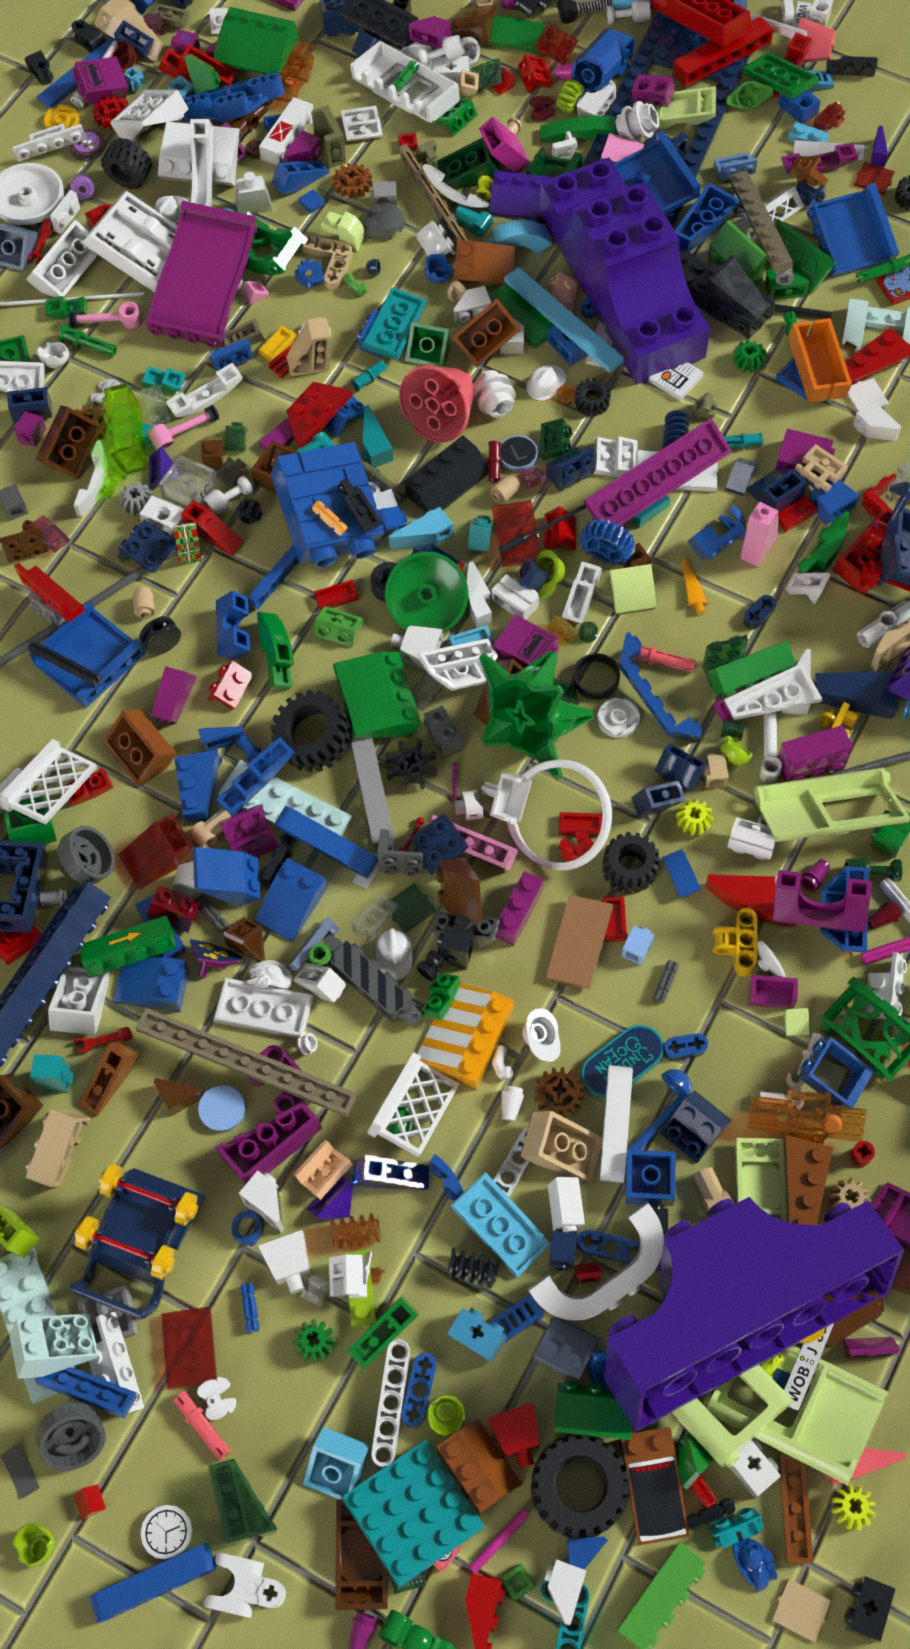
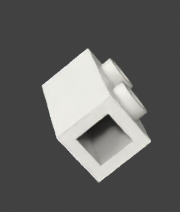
M556 1177L547 1185L553 1230L575 1234L585 1224L578 1177Z

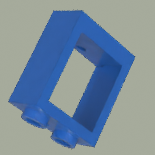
M832 1037L819 1039L812 1047L813 1053L810 1058L806 1059L801 1065L800 1069L802 1071L798 1078L841 1111L852 1109L875 1070ZM826 1051L854 1072L841 1095L813 1075Z

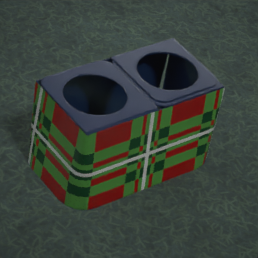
M196 523L174 525L173 532L179 564L202 561Z

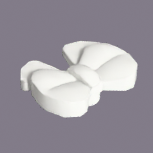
M115 379L102 381L98 385L103 390L102 393H93L91 400L93 404L97 403L101 406L111 404L112 399L115 397L114 393L121 389L120 383Z
M219 1376L217 1380L209 1379L198 1386L197 1394L206 1400L208 1406L205 1415L210 1420L221 1419L228 1412L232 1413L236 1408V1398L221 1399L219 1395L230 1387L231 1383L226 1378Z

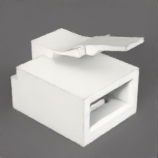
M372 1252L365 1253L364 1262H362V1255H341L329 1258L330 1297H367V1278L370 1273L369 1266Z

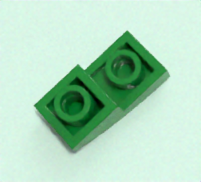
M439 974L429 987L432 995L420 1010L423 1017L437 1020L443 1019L456 995L460 983L459 976Z

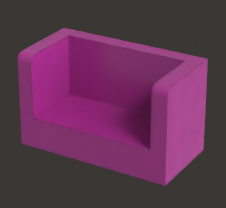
M751 975L748 983V1006L794 1009L798 1000V978Z

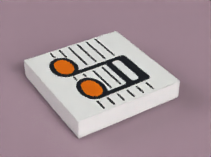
M685 363L650 376L649 382L681 401L703 377L704 372L690 363Z

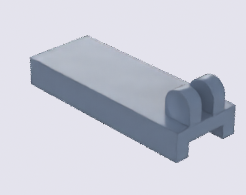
M329 917L326 920L323 919L286 967L292 972L298 970L309 957L310 949L315 944L320 943L326 934L332 936L339 932L338 926L334 924L335 922Z

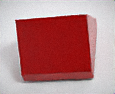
M98 1484L82 1488L74 1494L82 1520L106 1510Z

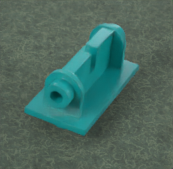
M753 1507L743 1508L737 1512V1515L730 1518H720L707 1528L714 1536L713 1542L716 1548L721 1547L724 1549L739 1542L736 1532L740 1531L742 1538L745 1540L761 1533L760 1530L764 1529V1526L760 1519L762 1516Z

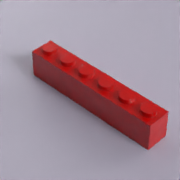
M761 16L751 20V32L730 43L728 46L722 47L711 41L675 59L672 75L684 87H687L771 44L774 29Z

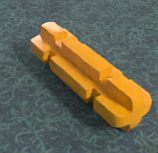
M318 500L312 506V510L317 515L320 514V518L330 528H334L338 535L341 536L346 532L348 527L343 522L340 523V519L329 508H325L321 501Z

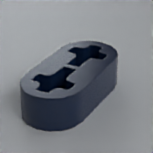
M770 595L761 596L745 612L744 625L749 629L759 628L774 613L776 600ZM763 604H764V605L770 604V607H769V606H766V607L762 610ZM756 615H758L757 620H749L750 618H754Z

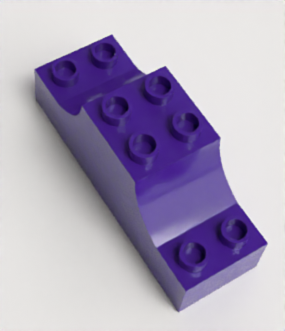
M610 157L541 182L540 215L582 290L588 296L592 308L596 310V315L601 324H604L605 331L616 351L624 357L623 363L635 385L648 381L652 375L685 363L691 364L706 358L710 328L689 292L681 265L679 238L646 182L627 187Z
M750 1197L736 1204L731 1199H724L708 1210L706 1214L707 1219L693 1226L689 1221L685 1220L669 1228L664 1234L665 1240L659 1277V1287L663 1292L665 1300L654 1314L638 1322L634 1316H627L617 1321L608 1331L610 1337L607 1338L604 1380L635 1432L800 1343L799 1341L823 1328H827L833 1323L840 1321L877 1298L880 1299L888 1295L904 1248L869 1201L853 1209L848 1203L839 1204L824 1216V1224L802 1225L775 1218L762 1210ZM878 1290L879 1297L870 1298L866 1291ZM859 1292H861V1294L864 1297L861 1299H850L857 1295ZM830 1294L834 1301L827 1302L822 1295Z

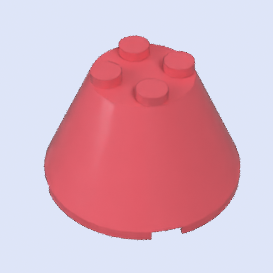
M422 365L412 369L403 378L399 388V403L406 421L409 420L416 428L414 431L425 439L444 443L454 440L465 430L474 397L472 376L469 373L456 368Z

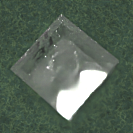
M179 455L160 481L159 487L163 499L186 508L193 500L203 505L202 499L213 491L217 485L214 469Z

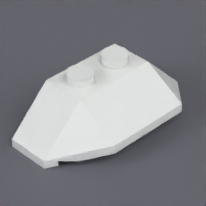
M483 639L421 652L418 654V657L426 671L436 681L453 691L486 683L487 679L479 657L485 653L496 661L498 655L489 639Z

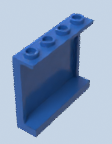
M663 130L656 134V142L614 163L627 187L636 185L634 180L636 171L651 176L647 185L665 215L700 195L699 182Z
M875 183L869 184L863 191L816 203L814 199L807 207V217L812 222L813 234L818 239L819 249L837 262L829 272L831 278L880 265L898 256L899 250Z
M91 601L83 605L85 609L83 613L69 623L65 620L62 626L55 632H52L42 645L100 674L102 680L98 686L91 685L33 653L29 655L37 669L84 708L91 705L146 654L143 643L137 638L132 640L96 611Z

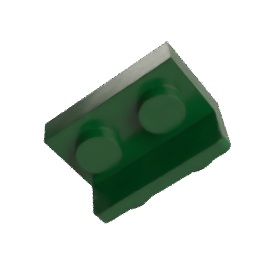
M563 418L541 423L540 457L542 460L559 457L572 450L570 443L571 436L573 435L572 428Z

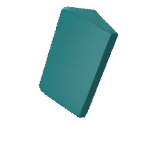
M668 496L663 497L631 518V520L640 528L668 508L670 498Z

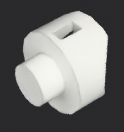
M464 37L461 41L465 53L461 56H469V65H473L479 59L480 47L474 38Z
M478 790L462 792V800L454 801L456 815L464 814L466 821L483 818V807L478 803Z

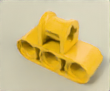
M742 908L737 913L734 927H716L713 929L715 946L712 947V951L718 955L734 956V971L739 976L747 977L753 973L757 963V914L751 908ZM740 919H748L751 923L744 924ZM746 939V940H748L751 944H750V945H744V944L741 943L740 940ZM740 961H748L750 966H743Z

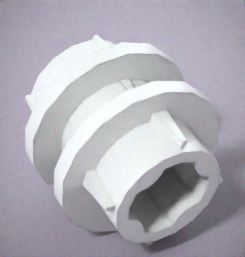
M641 101L634 103L633 109L630 106L624 107L622 113L617 115L616 128L619 136L636 142H640L641 137L645 139L651 138L653 131L658 130L659 118L654 106L648 103L643 104Z
M494 370L480 374L474 385V398L478 402L479 409L494 418L505 416L512 410L516 397V392L510 385L509 378L504 374H498Z

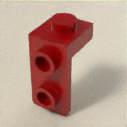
M894 473L889 477H883L878 485L869 487L863 494L864 498L861 505L874 518L888 506L880 496L887 492L890 486L895 483L897 475Z

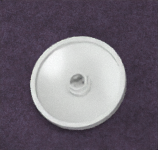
M22 163L9 167L0 173V218L9 223L30 225L42 222L44 219L50 218L51 213L65 196L60 176L53 169L45 165Z

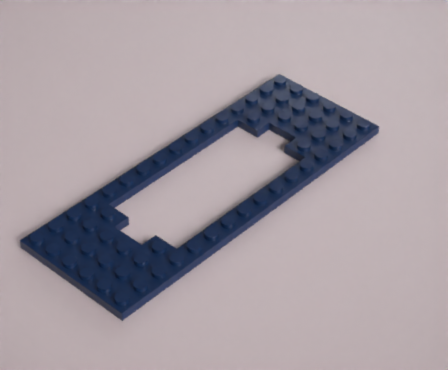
M656 11L616 94L617 97L606 115L615 116L614 134L619 135L616 128L617 115L622 113L624 107H632L634 103L631 90L638 74L647 75L652 64L673 69L675 59L711 42V40ZM751 54L705 77V79L718 82L716 86V117L699 124L683 159L695 178L700 171L729 106L726 104V97L738 85L743 75L742 68L747 65ZM597 134L584 160V166L600 161L609 135ZM684 205L665 215L673 229Z

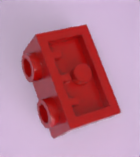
M524 55L518 65V72L527 93H532L535 86L551 88L554 82L544 58Z

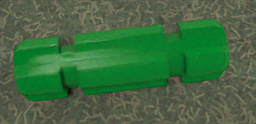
M411 60L392 83L396 91L400 92L414 75L413 73L418 70L419 66L416 61Z

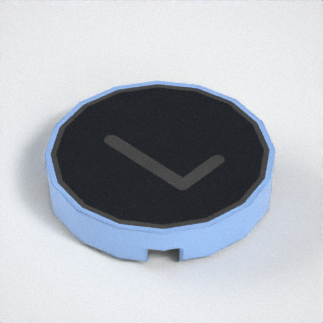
M517 435L511 436L501 443L500 458H502V466L504 468L512 469L513 472H523L534 466L538 457V450L536 444L531 439Z

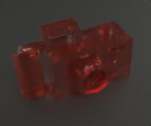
M834 102L832 105L829 104L815 118L813 127L825 132L830 130L832 126L838 128L845 120L843 116L846 110L839 102Z

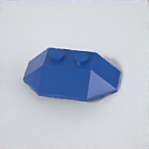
M845 866L839 874L821 889V903L828 904L842 900L847 893L848 878L868 881V867ZM867 924L865 933L820 927V933L843 952L867 953Z

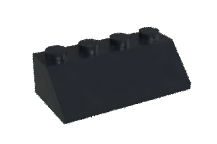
M462 435L404 481L405 491L408 493L407 497L425 513L438 507L445 510L489 474V467L477 446Z

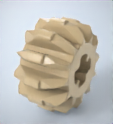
M849 1178L847 1183L843 1179L839 1180L838 1186L833 1185L831 1188L833 1194H830L829 1200L834 1201L831 1209L842 1203H848L852 1209L866 1201L870 1203L871 1198L865 1196L869 1189L860 1188L862 1181L854 1185L853 1178ZM846 1196H848L849 1198L853 1197L854 1201H847Z

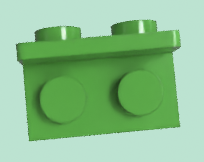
M324 606L315 618L314 636L352 647L355 635L362 626L363 618Z

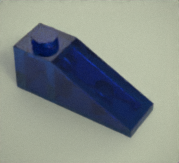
M364 1155L353 1161L352 1184L371 1188L428 1190L430 1166Z

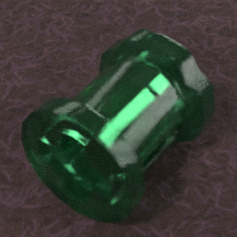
M724 719L721 738L730 736L738 738V741H742L745 722L740 724Z

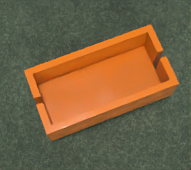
M831 318L814 320L812 326L810 321L793 323L788 340L808 403L825 401L827 397L829 400L846 398L852 382Z

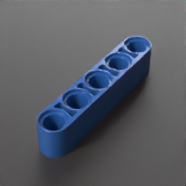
M284 806L274 823V826L365 878H369L378 862V857L289 806Z
M209 1543L194 1547L91 1595L89 1600L97 1624L114 1618L216 1570L217 1565Z

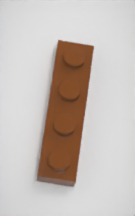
M779 1454L778 1463L779 1474L781 1475L780 1490L786 1564H813L806 1464L787 1454Z

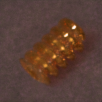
M369 1213L368 1220H365L363 1214H360L359 1220L356 1222L352 1215L350 1216L349 1223H346L345 1219L341 1217L339 1225L336 1224L334 1218H331L333 1247L336 1242L339 1249H342L344 1241H346L350 1248L353 1246L354 1240H356L359 1246H362L363 1238L366 1239L369 1245L372 1243L373 1237L376 1238L378 1243L382 1241L379 1216L375 1219L373 1214Z

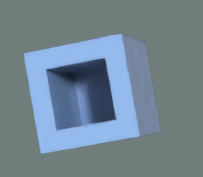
M633 926L622 949L621 957L642 965L653 943L654 934L645 927L638 928Z

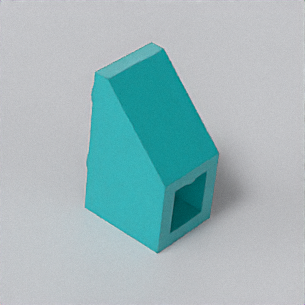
M478 515V518L474 517L470 524L468 549L488 552L494 527V520L490 519V516Z

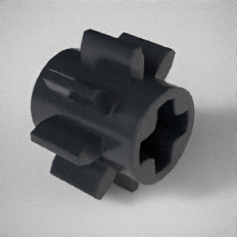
M247 499L244 503L240 502L237 508L239 519L246 524L260 521L263 513L261 512V505L254 499Z

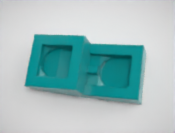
M148 366L142 380V386L161 391L180 392L186 374L169 368L164 372Z

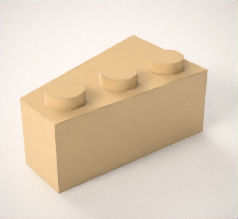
M315 317L306 320L286 356L291 376L329 371L331 333L327 317Z
M66 1108L50 1109L43 1119L42 1124L44 1128L42 1134L35 1141L34 1148L36 1150L34 1156L27 1163L26 1171L28 1172L26 1178L49 1187L60 1186L72 1160L70 1154L74 1143L79 1145L81 1137L78 1134L83 1124H88L91 1117Z

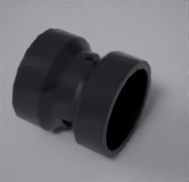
M430 950L426 955L425 961H421L416 966V969L424 978L433 982L438 977L437 972L444 970L448 963L439 953Z

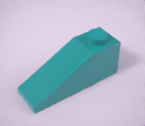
M366 405L364 408L363 451H361L362 458L375 468L393 461V448L369 405Z

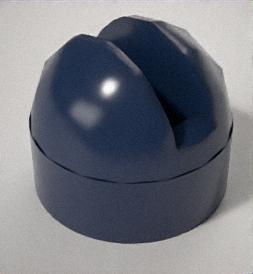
M371 259L366 263V269L369 274H380L381 265L379 259Z

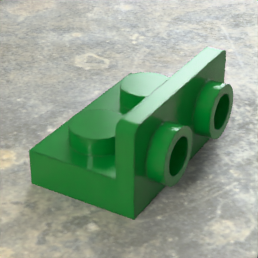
M460 98V101L439 117L435 123L448 126L451 134L456 135L477 117L472 99Z

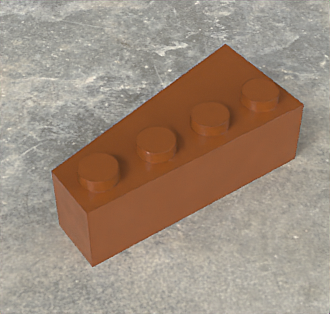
M785 1135L787 1222L817 1225L833 1147Z

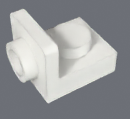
M570 131L566 132L564 141L552 144L553 157L569 159L574 155L575 149H577V141L575 137H572Z

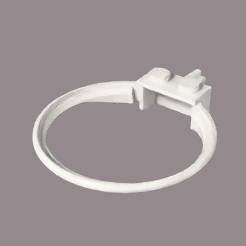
M571 760L542 762L528 769L521 776L512 773H502L498 785L486 781L481 787V790H483L482 794L494 798L490 816L506 821L510 834L518 848L531 860L545 868L572 870L581 867L591 861L601 851L607 841L612 823V807L608 792L600 778L589 768ZM558 767L572 769L585 776L595 787L603 811L601 830L594 845L583 856L564 863L547 861L531 851L524 842L517 821L520 822L532 783L531 779L542 771Z

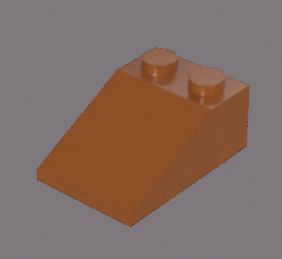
M457 240L454 280L466 283L504 285L506 283L504 282V277L514 269L515 246Z

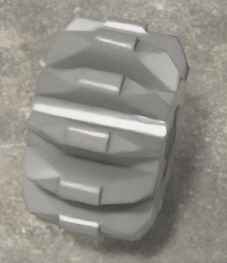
M139 481L134 485L131 482L129 487L124 486V491H120L119 503L126 514L131 513L134 517L136 513L140 514L150 497L153 496V493L149 490L147 484L142 485Z

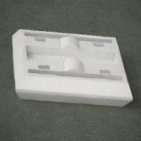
M124 190L83 239L82 244L155 293L158 280L174 240L177 225ZM116 246L120 248V253L115 250Z

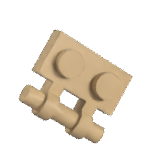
M815 444L803 457L802 462L806 466L803 467L798 463L794 468L804 480L808 479L814 483V487L817 489H823L828 492L832 485L826 481L829 479L836 483L847 471L848 465ZM813 469L820 473L821 476L818 477L817 475L812 473Z

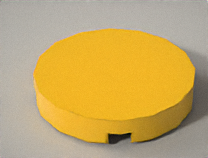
M58 105L55 109H49L43 119L46 129L62 123L66 129L80 124L77 110L68 105Z

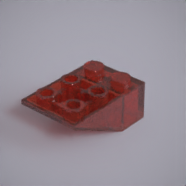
M171 813L153 823L123 849L118 856L140 890L176 870L178 865L191 862L193 860L192 848L194 847L174 814Z

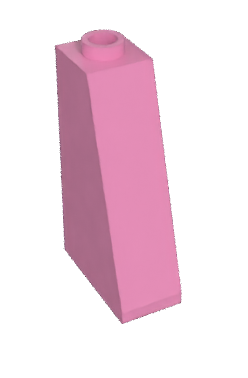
M762 502L758 503L749 518L740 559L756 567L760 566L778 537V510Z

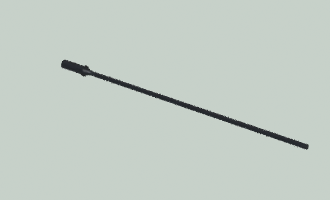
M584 504L528 534H519L518 537L499 546L500 552L503 554L520 544H525L529 537L587 508Z

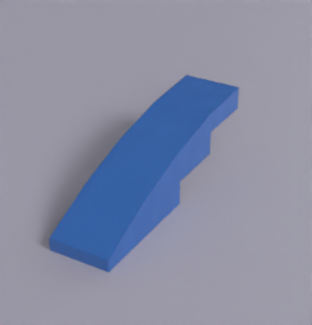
M279 737L247 764L248 768L232 781V786L216 799L217 802L231 816L235 815L282 769L294 755V751Z

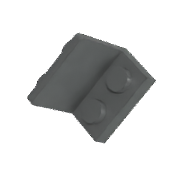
M380 829L378 845L379 871L389 875L405 873L408 876H417L418 874H423V853L394 851V839L390 838L389 830Z

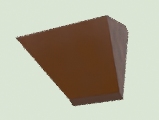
M243 917L224 931L223 936L228 948L259 963L265 961L262 925Z

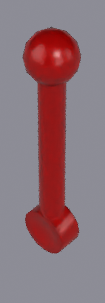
M418 817L416 819V825L413 831L411 832L404 847H401L399 851L407 852V848L411 843L410 838L413 837L418 831L419 827L424 824V819L422 817Z

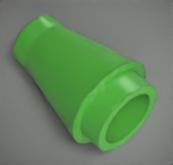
M324 943L315 944L309 952L311 962L315 965L329 966L331 964V949Z

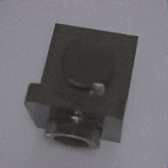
M228 457L215 476L230 488H234L238 478L244 473L249 475L250 471L245 468L247 464L241 459L237 458L234 460Z

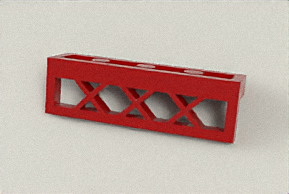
M19 562L14 565L21 582L68 623L85 611L80 602L36 565L30 570H27Z

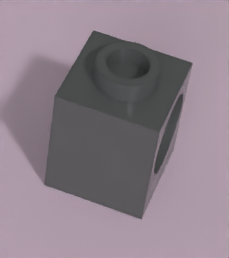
M16 484L0 490V501L10 521L29 514Z

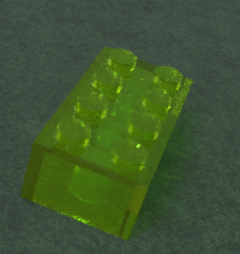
M127 383L104 388L105 397H103V404L106 409L104 419L108 426L105 432L109 441L107 451L110 458L113 457L116 467L121 469L124 475L147 470L141 405Z

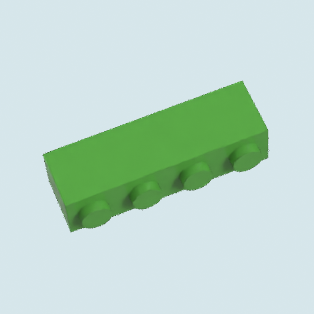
M679 1542L616 1631L637 1649H652L659 1639L656 1633L660 1627L663 1626L666 1629L675 1615L672 1613V1610L678 1603L682 1606L690 1595V1592L687 1591L692 1582L697 1584L706 1572L702 1569L706 1562L683 1543Z

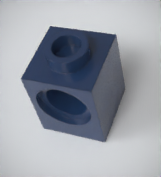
M553 1231L549 1265L554 1266V1269L567 1271L568 1268H573L577 1234Z

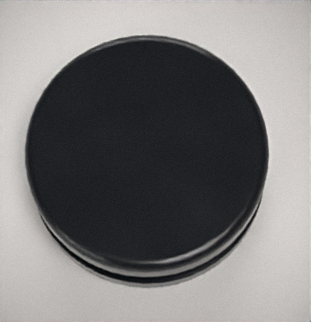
M162 616L148 622L141 630L139 639L149 654L161 655L177 645L181 638V631L172 618Z

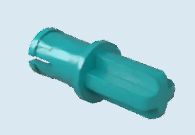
M380 360L371 368H365L362 374L351 381L353 387L360 391L368 383L374 382L375 377L387 369L385 362Z
M741 433V435L724 436L730 448L742 447V449H745L747 446L763 445L762 433Z

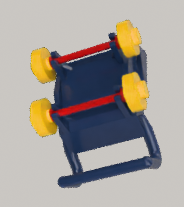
M111 1164L107 1170L102 1172L99 1179L100 1194L107 1197L113 1196L104 1213L99 1229V1220L87 1216L76 1228L75 1246L87 1250L92 1243L93 1245L88 1254L87 1268L82 1279L72 1283L69 1290L74 1294L142 1320L153 1314L158 1308L164 1289V1277L167 1272H171L174 1266V1249L179 1250L206 1196L135 1168L129 1169L124 1177L122 1176L123 1168ZM97 1262L154 1284L149 1304L140 1310L84 1288L91 1283L96 1272Z

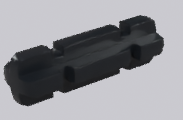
M723 1499L720 1501V1504L715 1503L710 1508L699 1510L698 1514L688 1515L686 1517L687 1524L691 1530H696L701 1527V1524L707 1525L724 1517L723 1514L729 1515L735 1512V1505L732 1499Z

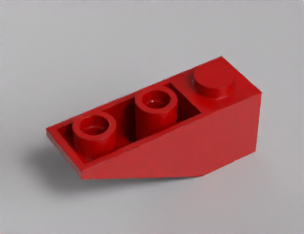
M194 500L181 513L183 524L195 522L200 538L230 556H233L244 544V540L211 510Z
M472 1573L465 1603L475 1649H491L492 1644L488 1643L490 1631L494 1633L496 1631L499 1616L494 1615L496 1605H502L506 1589L501 1588L502 1581Z

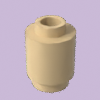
M513 475L504 476L491 487V498L496 503L504 504L518 492L520 483Z
M138 587L133 594L134 614L141 619H148L155 613L154 595L148 587Z

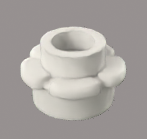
M301 1033L299 1035L300 1038H298L296 1046L303 1055L311 1054L317 1049V1039L313 1034Z

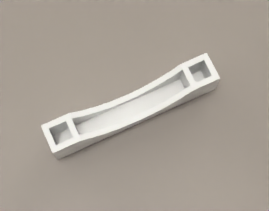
M190 119L192 154L191 203L212 207L213 126L209 119Z

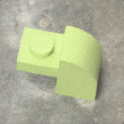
M329 211L321 224L322 230L339 235V241L349 243L353 251L357 252L365 239L363 225L349 212H345L342 216Z

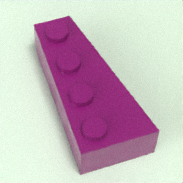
M304 1102L275 1116V1119L265 1124L263 1122L255 1126L256 1128L244 1135L241 1133L233 1137L234 1140L215 1147L220 1157L244 1185L247 1184L257 1170L262 1174L265 1172L269 1174L323 1129L318 1118Z

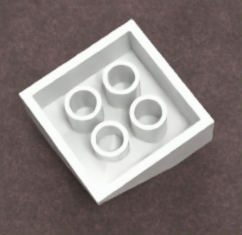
M145 90L110 123L119 138L136 141L143 131L148 130L153 124L182 119L188 107L178 90Z

